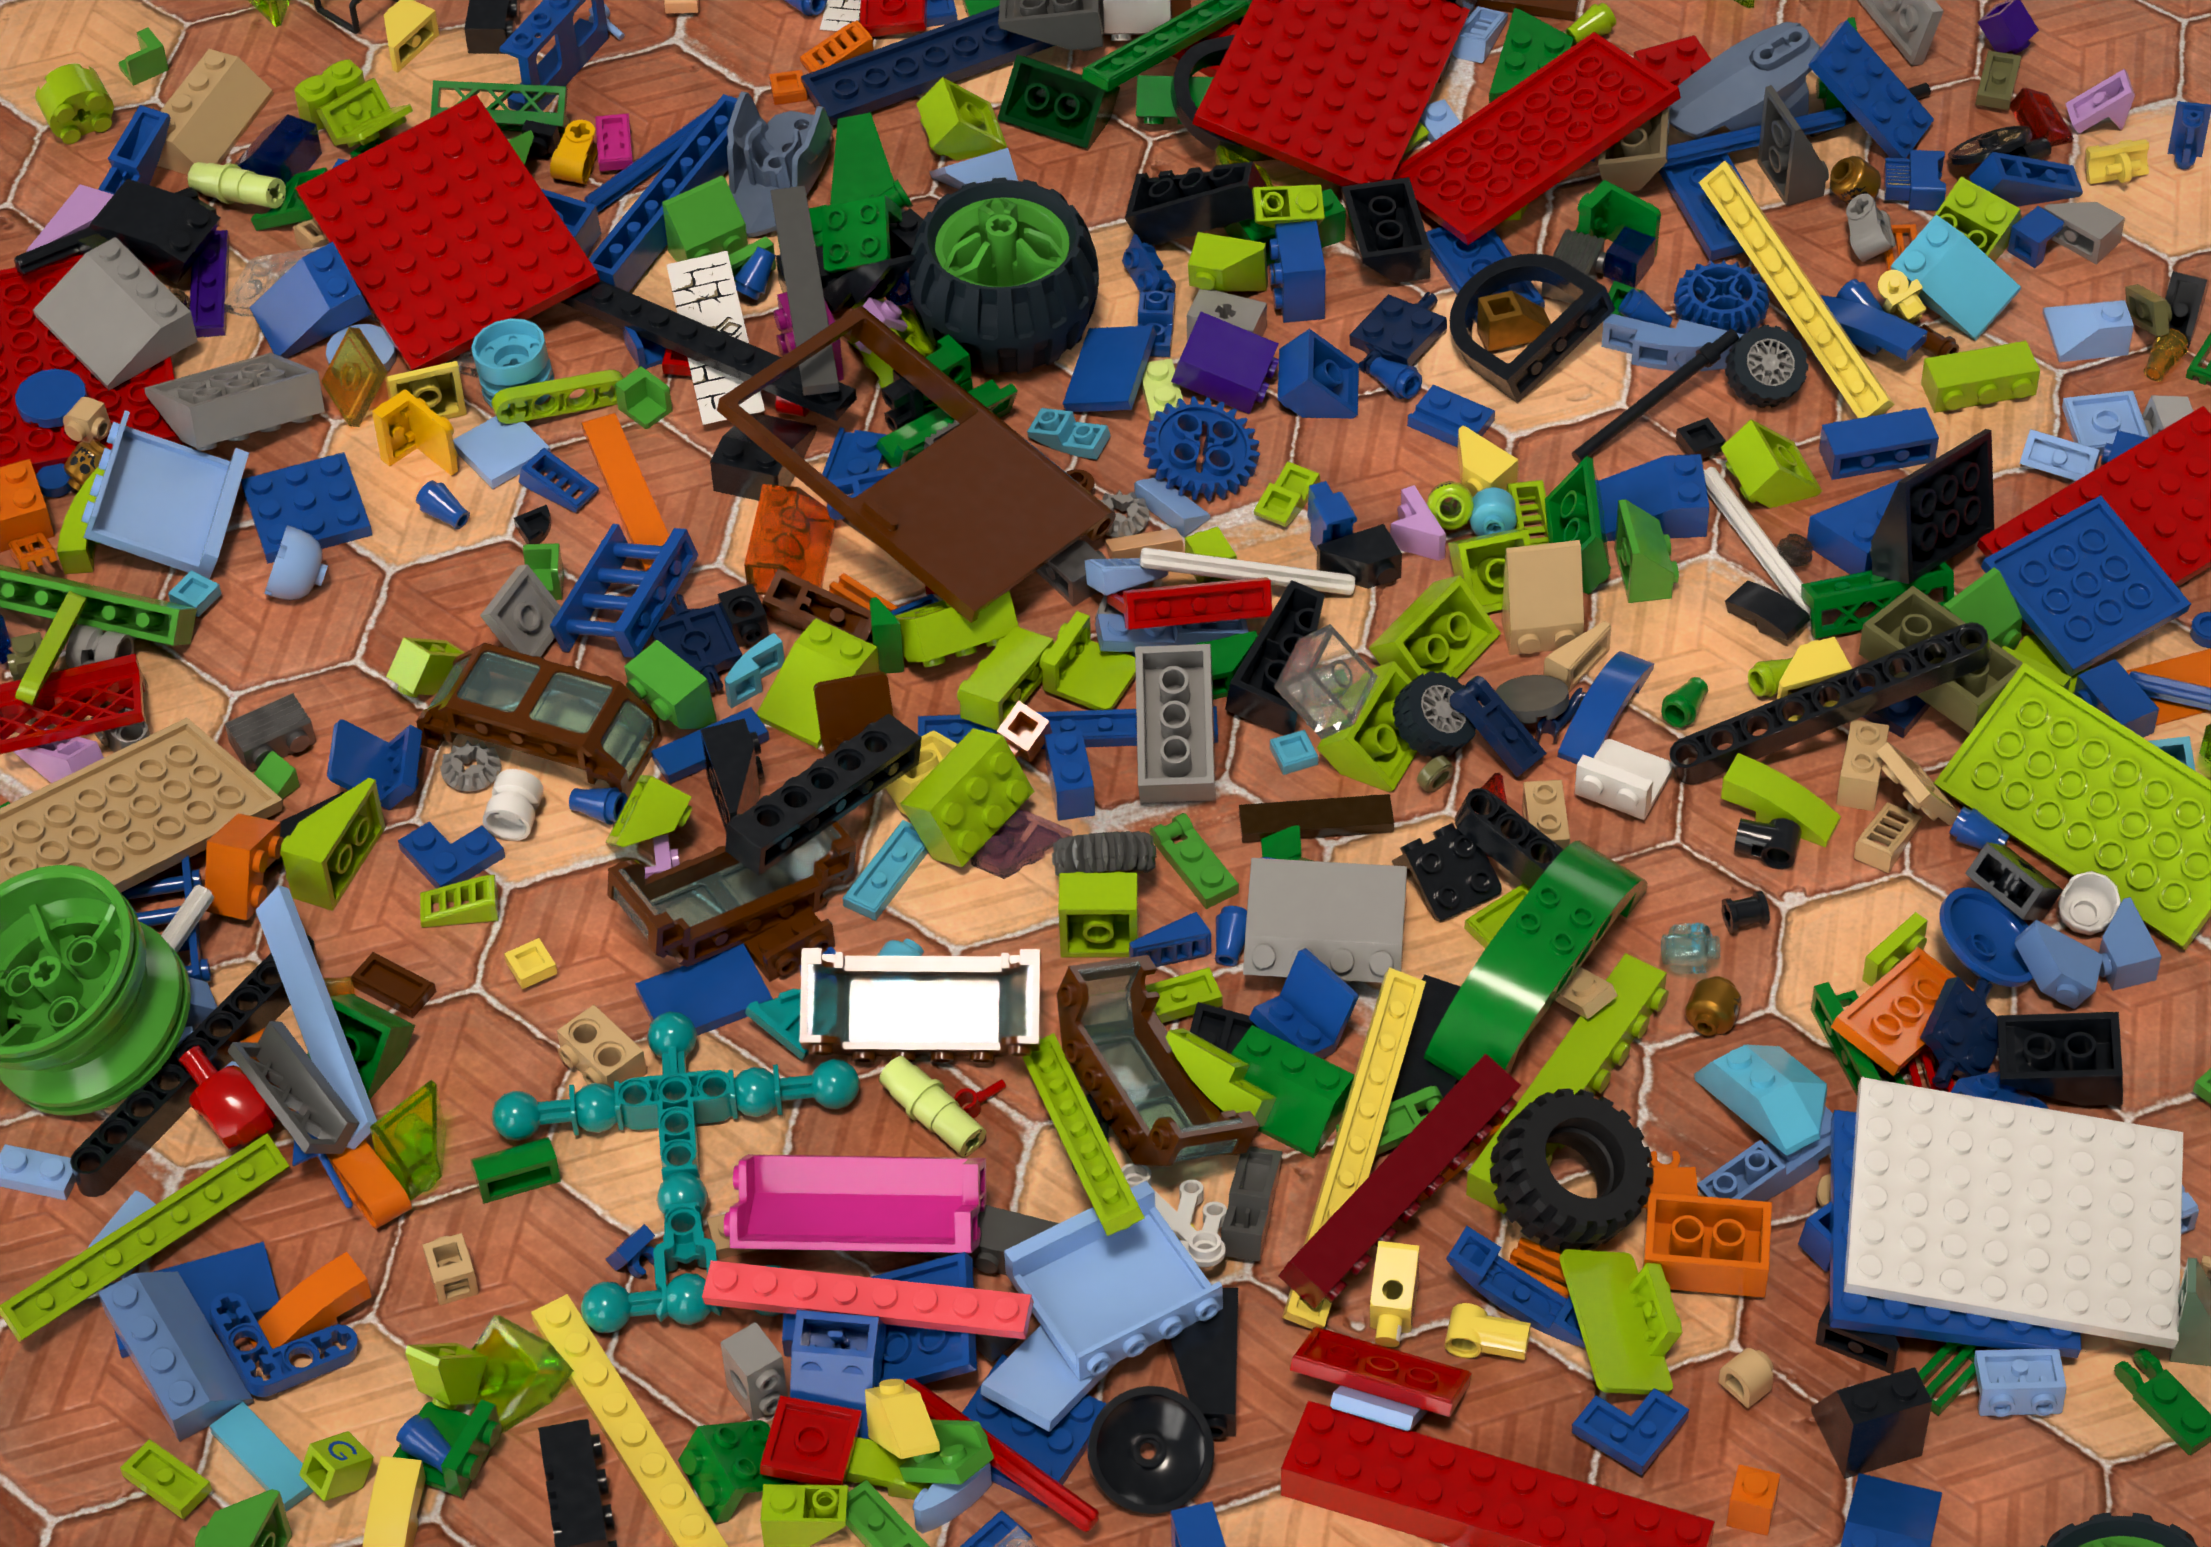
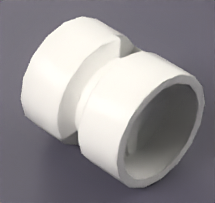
M506 769L500 772L496 777L492 789V797L488 801L483 815V825L486 830L492 835L508 841H520L527 838L535 819V811L543 795V785L540 780L523 770Z

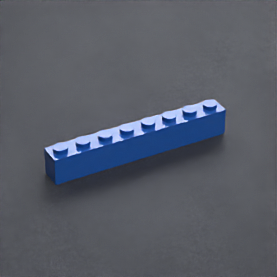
M725 94L721 96L590 256L589 260L598 272L601 281L629 292L667 245L662 202L721 175L723 176L728 170L727 129L737 98Z

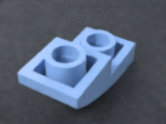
M990 1462L963 1484L933 1483L929 1489H922L913 1503L916 1530L923 1534L936 1529L971 1507L992 1485Z

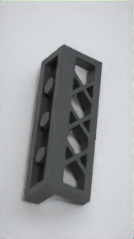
M269 1021L258 1043L232 1042L228 1053L305 1154H342L358 1127L359 1121L282 1022ZM250 1057H257V1059H258L260 1062H258V1061H256V1060H254V1059H252V1058H250ZM309 1134L317 1137L318 1139H312Z

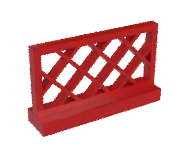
M1264 577L1129 589L1108 595L1107 603L1124 614L1125 628L1128 630L1268 617L1272 613L1271 579Z
M136 653L51 672L33 706L15 698L21 680L0 684V754L145 721L143 701L145 682ZM105 701L112 702L105 709L99 707ZM124 707H128V708L134 709V710H131V711H127V712H123V713H118V712L121 711ZM69 709L75 711L68 717L62 716ZM88 715L94 717L91 720L80 722ZM32 718L38 719L31 726L25 724ZM50 724L57 725L53 729L44 730ZM14 732L19 733L17 737L6 739Z

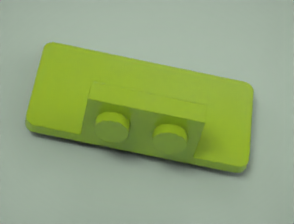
M1565 1249L1559 1256V1260L1599 1390L1605 1393L1649 1395L1655 1388L1668 1395L1673 1389V1383L1664 1356L1683 1332L1681 1320L1677 1316L1671 1297L1670 1285L1666 1281L1662 1265L1646 1263L1638 1273L1633 1256L1626 1252Z

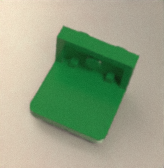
M1603 180L1590 194L1586 193L1581 198L1577 208L1579 212L1577 233L1582 232L1584 235L1589 234L1591 237L1595 235L1597 238L1608 239L1648 261H1652L1656 257L1661 212L1657 207L1606 180Z
M886 195L872 196L866 199L821 207L823 263L826 271L829 273L848 271L890 259L889 224L902 221V209Z
M481 1399L470 1416L454 1409H445L434 1405L432 1402H428L423 1406L418 1415L423 1419L430 1418L452 1448L441 1464L443 1474L438 1469L423 1462L426 1475L425 1484L462 1498L501 1435L502 1425L499 1422L496 1404ZM401 1444L393 1457L419 1460L403 1452Z
M757 1420L698 1426L679 1457L678 1461L683 1471L689 1478L714 1523L728 1522L745 1493L763 1491V1484H798V1481L760 1474V1463L770 1432V1427L766 1422Z

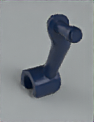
M1578 688L1569 700V706L1564 713L1556 719L1547 720L1545 717L1538 722L1535 736L1537 741H1540L1541 734L1548 733L1553 736V743H1557L1559 731L1575 715L1580 706L1581 699L1586 695V692H1582V688Z

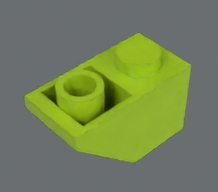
M1321 184L1253 187L1252 189L1255 223L1275 229V224L1317 220V225H1319L1325 219Z
M763 1484L760 1522L764 1547H809L846 1527L848 1485Z

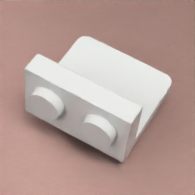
M1607 739L1594 758L1582 755L1576 768L1575 794L1645 820L1669 779L1673 766L1666 759L1618 741Z

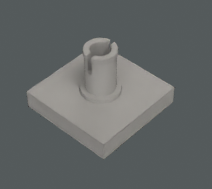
M526 564L520 565L515 569L480 616L504 647L526 655L541 657L555 638L550 624L561 606L529 565Z

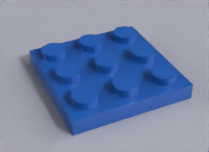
M345 452L241 479L242 489L267 564L275 562L287 525L312 535L319 542L322 549L372 536L371 525Z
M966 1252L871 1277L974 1288L972 1257ZM885 1324L887 1329L880 1382L887 1379H901L906 1382L909 1378H913L921 1384H926L977 1371L976 1334Z
M1004 1354L1001 1355V1357L994 1365V1367L992 1368L988 1376L985 1378V1380L1008 1358V1356ZM980 1386L962 1413L971 1420L978 1421L982 1428L1063 1485L1087 1450L1091 1427L1106 1403L1086 1394L1048 1432L981 1395ZM990 1464L992 1482L1045 1508L1049 1507Z

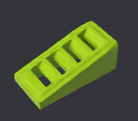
M1543 480L1508 483L1506 491L1511 494L1516 505L1517 523L1515 529H1528L1529 534L1544 533L1545 537L1530 539L1531 545L1548 544L1549 537L1545 509L1546 492ZM1534 501L1535 504L1520 505L1519 502ZM1537 511L1538 515L1522 516V513ZM1541 523V526L1524 527V524Z
M495 875L480 876L421 892V928L498 921V890ZM462 901H469V903L462 904ZM447 902H454V907L447 909ZM439 903V911L432 913V904Z

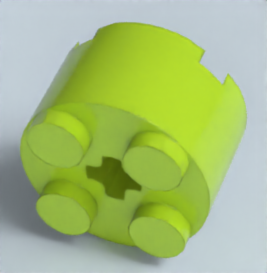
M75 63L61 66L51 71L45 77L47 82L41 89L38 86L35 92L36 103L52 132L61 138L63 143L74 144L85 134L94 131L104 132L111 127V117L114 110L113 101L97 72L90 66L89 69L82 68L80 64Z

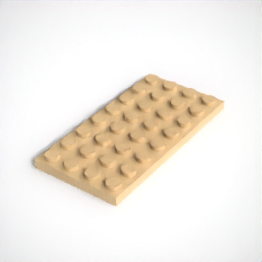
M185 718L0 808V884L14 876L36 868L53 865H73L102 875L121 893L182 862V859L188 855L190 858L205 850L207 841L238 813L266 819L282 811L283 799L190 719Z

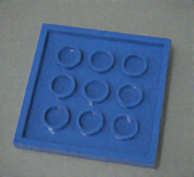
M2101 495L1985 558L1981 565L1985 573L1994 567L2000 571L2014 597L2023 620L2069 676L2079 673L2188 612L2191 606L2189 600Z

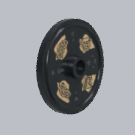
M2011 126L1992 130L1959 144L1948 153V158L1953 165H1968L1982 162L1992 152L2006 154L2023 146L2032 139L2033 134L2028 126Z

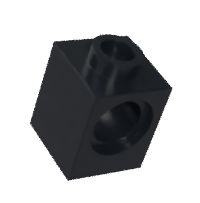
M753 584L718 594L719 606L738 647L755 644L769 636L767 614Z

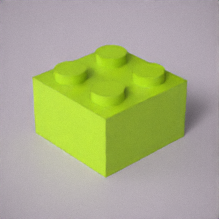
M1119 871L1112 873H1059L1058 913L1061 958L1129 957V943L1138 939L1139 932L1137 873Z

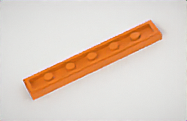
M616 413L581 422L585 438L631 543L663 546L669 537V533ZM638 559L643 571H648L654 560Z

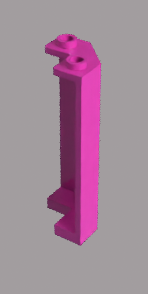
M748 1154L739 1160L738 1165H735L733 1170V1187L735 1190H739V1201L730 1207L729 1212L725 1213L724 1234L726 1237H730L731 1249L972 1253L980 1244L981 1229L978 1227V1213L985 1212L987 1199L986 1158Z

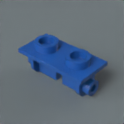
M2177 101L2167 154L2175 155V162L2180 169H2189L2194 165L2196 157H2202L2211 114L2210 104Z
M1134 234L1128 248L1124 252L1122 262L1138 290L1175 293L1176 284L1168 272L1162 270L1164 265L1156 254L1154 246L1142 243L1138 235Z

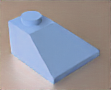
M1008 148L929 171L931 178L958 190L968 183L976 182L977 184L992 181V178H1006L1007 180L1018 181Z
M2125 300L2043 308L2042 314L2059 362L2125 356L2129 354L2134 324Z

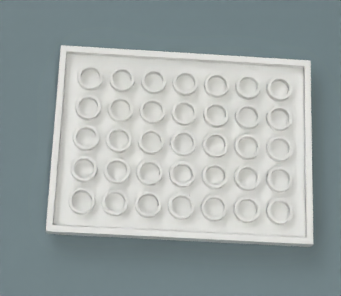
M1861 1077L1857 1096L1844 1292L2175 1349L2179 1341L2177 1324L2179 1320L2178 1295L2180 1291L2183 1132Z

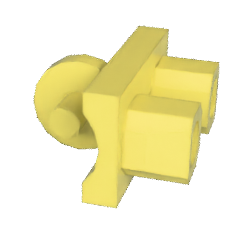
M2146 139L2137 141L2125 140L2114 145L2087 147L2085 164L2087 166L2086 181L2089 184L2113 180L2126 183L2131 181L2132 177L2148 175L2147 154L2149 142Z
M1889 270L1883 273L1878 281L1877 289L1879 294L1886 299L1882 306L1884 311L1891 315L1894 314L1911 324L1922 318V313L1926 311V307L1918 297L1923 288L1918 279L1912 281L1909 286L1908 279L1902 272Z

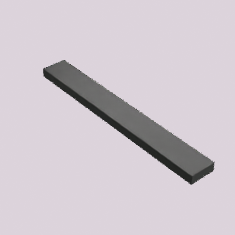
M805 186L770 190L795 347H798L829 326ZM830 344L799 365L803 396L839 391L832 344Z

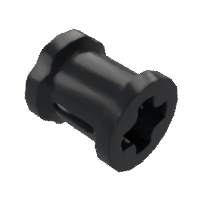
M1755 891L1753 896L1732 901L1731 898L1722 900V915L1730 933L1737 932L1741 926L1753 923H1760L1763 926L1770 923L1769 906L1762 891Z

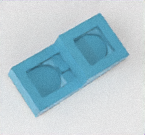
M775 633L764 638L749 649L727 674L725 688L727 704L731 708L761 693V679L782 667L785 661L783 641Z

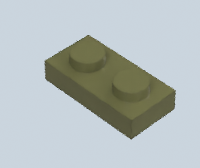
M1988 50L1975 105L2009 110L2022 56Z
M2139 284L2126 286V304L2133 324L2156 337L2170 334L2169 322L2172 319V311L2167 300Z

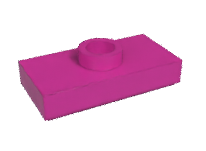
M629 113L596 116L599 171L625 169L633 163Z

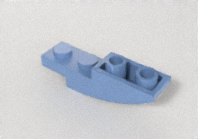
M1611 313L1603 321L1601 347L1632 354V365L1677 371L1696 356V351L1707 342L1713 343L1726 333L1727 330L1679 319L1676 328H1670ZM1731 347L1720 354L1721 359L1709 368L1704 367L1700 371L1726 369L1727 363L1725 361L1726 357L1730 354L1729 350Z
M1097 614L1095 621L1100 651L1131 652L1134 657L1135 647L1194 645L1199 642H1208L1249 632L1246 619L1132 630L1125 628L1124 614Z
M1825 1106L1821 1123V1135L1817 1141L1786 1156L1772 1143L1769 1142L1765 1145L1759 1140L1697 1183L1698 1190L1707 1197L1766 1201L1787 1190L1819 1169L1818 1161L1831 1153V1118L1833 1113Z

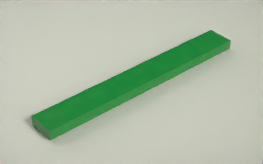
M1205 0L1084 67L1082 79L1108 92L1244 16L1252 0Z

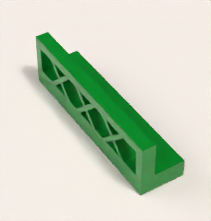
M433 80L430 118L449 109L447 107H440L441 90H455L462 97L458 103L478 94L480 91L489 92L495 101L486 109L501 131L522 132L521 129L525 121L529 120L558 126L559 133L564 134L566 126L570 123L566 116L568 92L566 86ZM461 91L470 92L465 96ZM494 92H503V94L498 97ZM513 93H522L529 101L519 111L509 110L503 103ZM528 94H537V95L534 96V97L531 99ZM545 95H559L557 113L543 112L536 103ZM499 105H501V107H502L504 110H495V109H496ZM534 107L538 112L528 110Z
M991 379L970 390L968 393L997 417L1001 418L1010 413L1018 390L1012 383L1000 389ZM939 407L878 439L876 447L892 468L900 467L924 450L925 437H931V433L936 434L937 430L942 431V427H948V423L953 424L955 419Z
M1944 562L1910 584L1872 575V570L1801 584V598L1811 608L1812 636L1818 639L1862 630L1863 624L1912 586L1926 595L1934 588L1943 587V602H1938V604L1943 606L1954 597V571ZM1872 601L1877 605L1868 617L1858 618L1854 615V612L1864 602ZM1837 608L1842 612L1833 624L1822 626L1821 611Z
M1829 982L1815 985L1811 1011L1856 1096H1858V1085L1861 1077L1881 1080L1875 1067L1885 1069L1880 1067L1852 1043L1848 1042L1831 1028V1025L1835 1018L1844 1011L1842 1007L1851 1005L1859 996L1855 990L1835 995ZM1886 1071L1888 1076L1885 1081L1906 1085L1900 1072L1893 1076Z

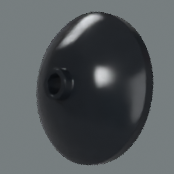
M1137 1387L1113 1398L1097 1415L1088 1438V1461L1096 1483L1113 1502L1133 1512L1144 1514L1164 1513L1190 1501L1205 1484L1213 1464V1436L1203 1413L1184 1395L1164 1387ZM1144 1443H1148L1154 1448V1456L1151 1459H1145L1140 1454V1448Z

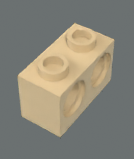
M1861 720L1851 721L1836 805L1874 811L1882 773L1881 767L1884 763L1877 754V751L1887 742L1889 725Z
M1562 780L1524 782L1523 818L1562 849H1565L1570 845V834Z
M592 1005L557 1030L560 1045L558 1054L569 1068H577L582 1073L587 1085L601 1083L607 1084L614 1089V1081L622 1083L627 1079L643 1077L647 1074L644 1051L595 1005Z

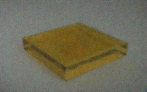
M349 327L321 383L347 424L353 427H360L388 371L360 328Z

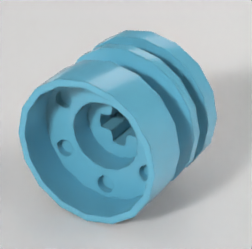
M505 319L488 325L475 336L471 346L484 400L491 408L492 398L500 390L554 380L544 334L535 323L525 319ZM551 395L539 397L535 404H543Z

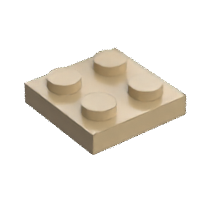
M1886 742L1877 751V754L1885 762L1881 767L1885 774L1894 783H1900L1906 789L1903 792L1904 797L1917 810L1921 808L1933 821L1939 817L1951 826L1959 814L1957 809L1942 791L1933 784L1932 779L1918 763L1889 742Z

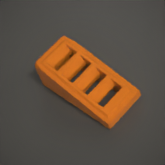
M856 20L800 56V62L811 73L874 50L872 36ZM822 59L824 64L820 65L818 60Z

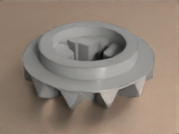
M1119 489L1116 495L1105 493L1103 499L1100 500L1112 511L1114 509H1119L1122 512L1127 510V518L1119 512L1115 513V520L1105 535L1117 538L1139 533L1146 527L1149 521V509L1146 506L1145 499L1137 498L1134 491L1128 495H1123Z
M467 740L465 746L458 747L453 745L451 753L443 754L440 769L444 781L450 787L460 791H477L489 786L496 780L501 771V761L495 747L488 748L483 741L477 745H472ZM476 759L477 765H471L466 770L464 769V763L469 764L472 760Z

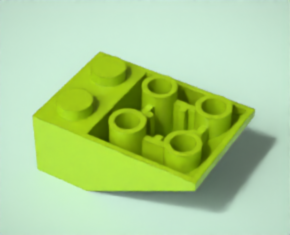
M1960 177L1935 213V215H1938L1968 237L1993 262L2000 257L2009 245L2012 226L2021 220L2020 208L1963 177Z

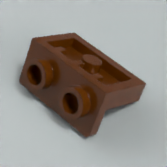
M809 907L744 942V945L754 964L771 982L782 975L790 974L801 965L802 948H822L823 953L827 951V948L835 947L833 924L829 919L820 921Z

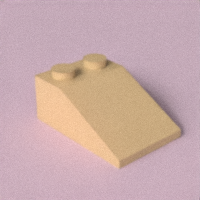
M1580 540L1506 548L1502 626L1509 655L1556 650L1583 634L1584 607Z

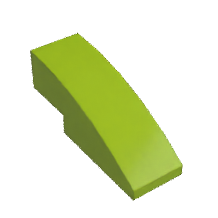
M98 467L74 497L60 531L57 554L64 574L94 571L95 544L101 543L83 538L87 523L81 522L87 502L94 503L96 499L95 496L89 494L96 474L101 476L104 474L105 470Z
M1737 753L1723 778L1721 799L1756 811L1755 821L1769 824L1773 819L1778 818L1792 820L1801 828V839L1826 848L1840 822L1841 816L1804 786L1783 773L1740 753Z
M1184 1028L1169 1030L1165 1038L1175 1057L1191 1080L1208 1099L1224 1112L1234 1110L1237 1114L1239 1112L1251 1111L1259 1123V1127L1264 1126L1277 1098L1244 1080L1250 1065Z

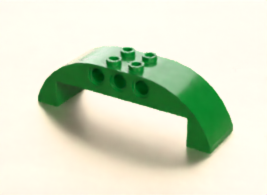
M1580 840L1568 845L1548 866L1484 950L1441 1020L1425 1052L1424 1059L1461 1080L1486 1053L1510 1074L1520 1046L1619 914L1626 918L1629 916L1646 893L1647 881Z

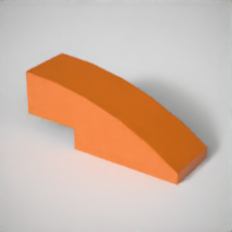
M347 1251L322 1266L281 1298L258 1321L271 1348H277L324 1328L337 1325L336 1317L372 1297L368 1279ZM247 1337L248 1342L255 1348L257 1342Z

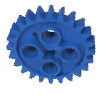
M1192 396L1190 405H1186L1181 398L1178 399L1176 407L1167 403L1163 412L1156 411L1154 420L1149 421L1143 441V444L1146 445L1143 455L1150 458L1147 467L1148 469H1157L1156 480L1168 479L1167 489L1177 485L1179 487V496H1182L1188 490L1191 491L1193 500L1198 498L1199 493H1204L1207 501H1211L1215 492L1221 499H1225L1228 490L1237 494L1240 485L1246 487L1250 476L1253 477L1260 453L1257 452L1259 441L1253 439L1255 429H1245L1248 419L1241 418L1236 420L1237 409L1234 408L1229 412L1223 411L1224 402L1221 401L1216 407H1213L1208 397L1204 405L1199 404L1195 396ZM1202 425H1206L1207 433L1202 453L1204 457L1201 464V473L1196 471L1200 450L1199 439L1202 433Z

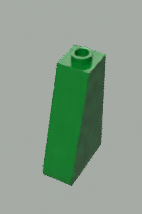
M871 112L839 118L837 121L830 205L866 199L872 194L877 196L893 186L894 179Z

